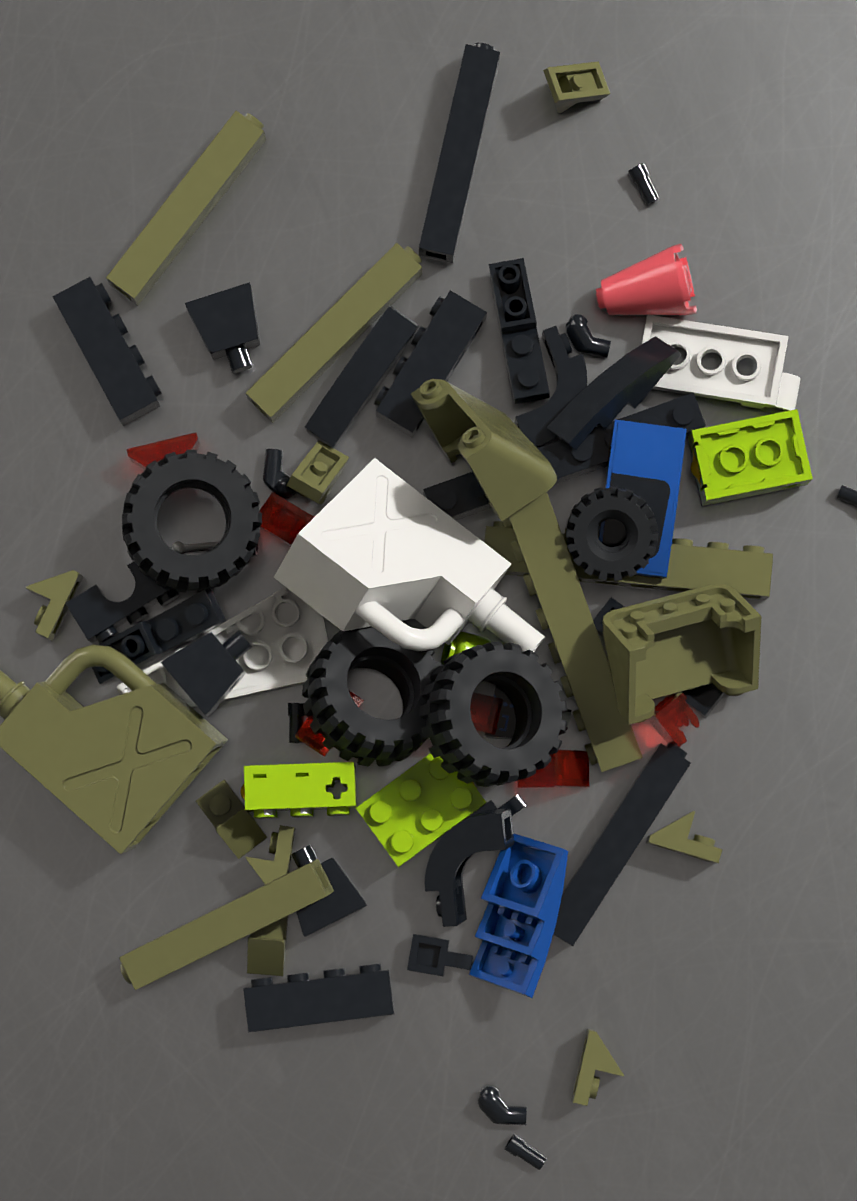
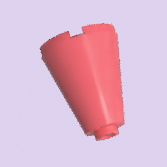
M682 244L673 245L601 280V288L596 289L599 308H606L608 315L696 314V305L689 307L690 297H695L687 258L679 259L678 252L684 250Z

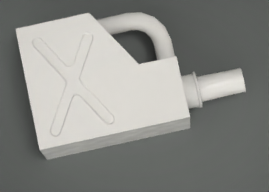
M375 458L298 533L274 576L276 580L340 630L348 631L372 626L387 639L405 649L427 651L434 650L444 643L449 645L469 622L475 625L479 632L487 629L506 644L511 642L520 645L522 648L521 652L529 649L534 652L545 638L543 634L505 605L507 597H502L495 591L511 563ZM416 619L427 629L412 628L402 621Z

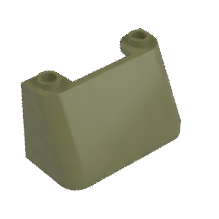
M430 379L411 393L413 400L445 456L451 463L458 460L456 457L458 454L464 457L487 496L492 510L501 521L546 493L556 483L557 475L550 462L505 413L441 379Z
M725 584L707 585L606 613L603 617V636L620 716L628 725L644 722L654 715L655 703L652 699L713 683L719 690L729 696H739L745 692L758 689L762 616L733 587Z

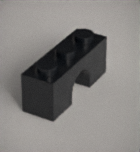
M133 561L127 566L134 576L135 589L128 599L121 602L110 601L105 597L102 590L97 585H94L65 604L87 640L91 643L97 640L100 644L117 635L116 628L127 621L130 625L139 622L149 614L147 612L148 608L158 602L161 606H164L175 600L179 593L175 588L168 586L164 588L156 584V581L150 576L146 577L139 570L137 563Z

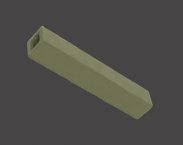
M238 111L233 113L108 274L106 279L110 286L137 306L141 303L265 143V132L262 130L264 125L257 118L249 113L245 117Z
M396 243L246 392L247 399L274 423L422 275V266L420 265L422 260L418 254L409 246L403 249Z
M316 859L119 957L122 963L120 965L121 973L126 982L132 983L134 989L137 990L334 892V889L319 859Z

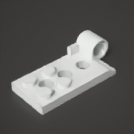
M647 315L642 344L656 336L673 348L681 347L687 352L685 361L678 365H672L653 389L681 394L694 392L695 396L738 402L742 406L759 408L774 414L795 410L801 379L798 376L783 372L788 336ZM714 352L721 356L722 363L717 369L707 370L702 366V358L707 353ZM744 358L755 360L757 363L756 371L749 376L741 375L737 371V364L740 360Z

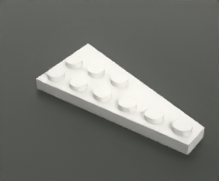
M286 587L204 634L205 636L212 632L223 644L239 630L252 646L251 649L236 660L246 674L224 700L305 683L309 666L326 643L329 642L324 617ZM162 661L143 670L157 684L165 683L191 707H197L162 665ZM124 683L117 686L118 695L132 691Z

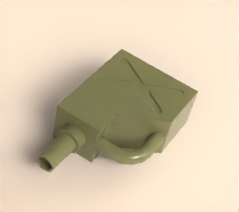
M93 644L76 649L60 663L46 681L37 682L31 690L25 685L24 681L17 684L0 670V716L4 719L0 725V747L120 854L136 848L228 741L223 734L165 683L157 684L124 654L109 646ZM94 666L104 667L132 690L131 692L85 707L66 692L67 688L80 673Z

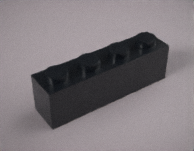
M88 277L52 296L121 424L125 426L160 407L156 397L162 393L153 376L145 378L139 366L144 364L145 361L136 345L128 347L122 335L128 333V330L120 315L111 316L106 304L112 301L103 284L100 283L95 286L91 277Z
M451 290L446 298L439 296L429 313L433 316L432 321L427 329L423 326L419 328L411 342V345L415 346L409 358L401 357L392 373L396 376V379L390 388L384 386L374 402V405L378 406L376 417L411 438L415 436L424 421V417L413 400L411 393L430 379H441L448 382L487 317L486 311Z
M380 963L359 966L360 973L345 975V968L324 970V978L309 979V972L287 975L288 982L273 984L272 977L252 979L251 987L243 988L248 1033L394 1014L389 969L381 970Z

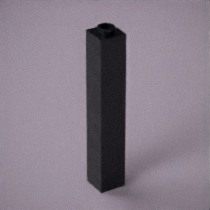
M478 42L474 43V46L465 45L419 244V256L450 263L454 261L500 61V52L495 51L493 46L486 43Z
M671 742L667 746L662 743L657 745L564 889L554 935L570 946H574L690 766L691 762L685 759L688 753Z

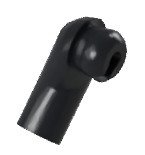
M580 314L572 315L566 324V334L574 349L581 353L607 358L611 341L593 337L587 326L588 321L586 317Z
M266 449L263 471L264 483L278 497L285 499L293 496L297 491L287 486L290 477L282 470L283 451L279 449Z
M486 1086L481 1089L480 1098L478 1099L479 1108L493 1123L526 1125V1107L506 1106L499 1098V1090L493 1086Z

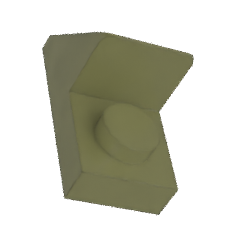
M599 61L547 67L543 70L558 113L564 112L576 103L602 100L610 94Z
M318 440L293 472L287 486L296 490L302 496L322 504L337 481L349 457Z
M72 570L25 587L30 592L50 600L48 606L42 605L36 615L34 624L38 626L35 631L37 634L51 641L54 640L68 611L65 603L74 598L84 578L80 573Z
M225 779L196 800V803L216 828V832L238 859L268 838L252 815L245 810L244 804Z
M695 811L650 834L646 840L647 844L714 864L719 863L722 849L714 847L716 841L714 839L697 834L694 835L693 840L688 839Z
M280 825L279 833L272 832L269 853L275 854L274 861L245 857L264 884L289 873L295 827Z
M288 916L250 934L247 951L248 974L284 976Z
M587 1029L571 1099L573 1103L588 1106L589 1098L596 1099L600 1078L594 1076L595 1070L624 1076L598 1033L591 1029Z

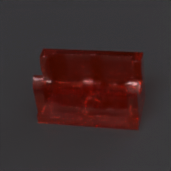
M679 692L668 695L655 705L654 715L648 719L666 743H670L675 747H680L687 742L683 731L679 730L678 727L688 726L689 720L691 725L696 728L699 727L698 717L685 702L687 697L684 693Z

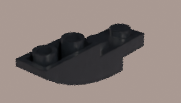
M524 258L489 264L498 325L514 404L550 398Z
M212 589L203 590L147 621L137 623L99 645L112 647L124 654L136 666L141 667L200 638L205 632L226 622V619ZM92 667L99 684L117 678L104 667Z

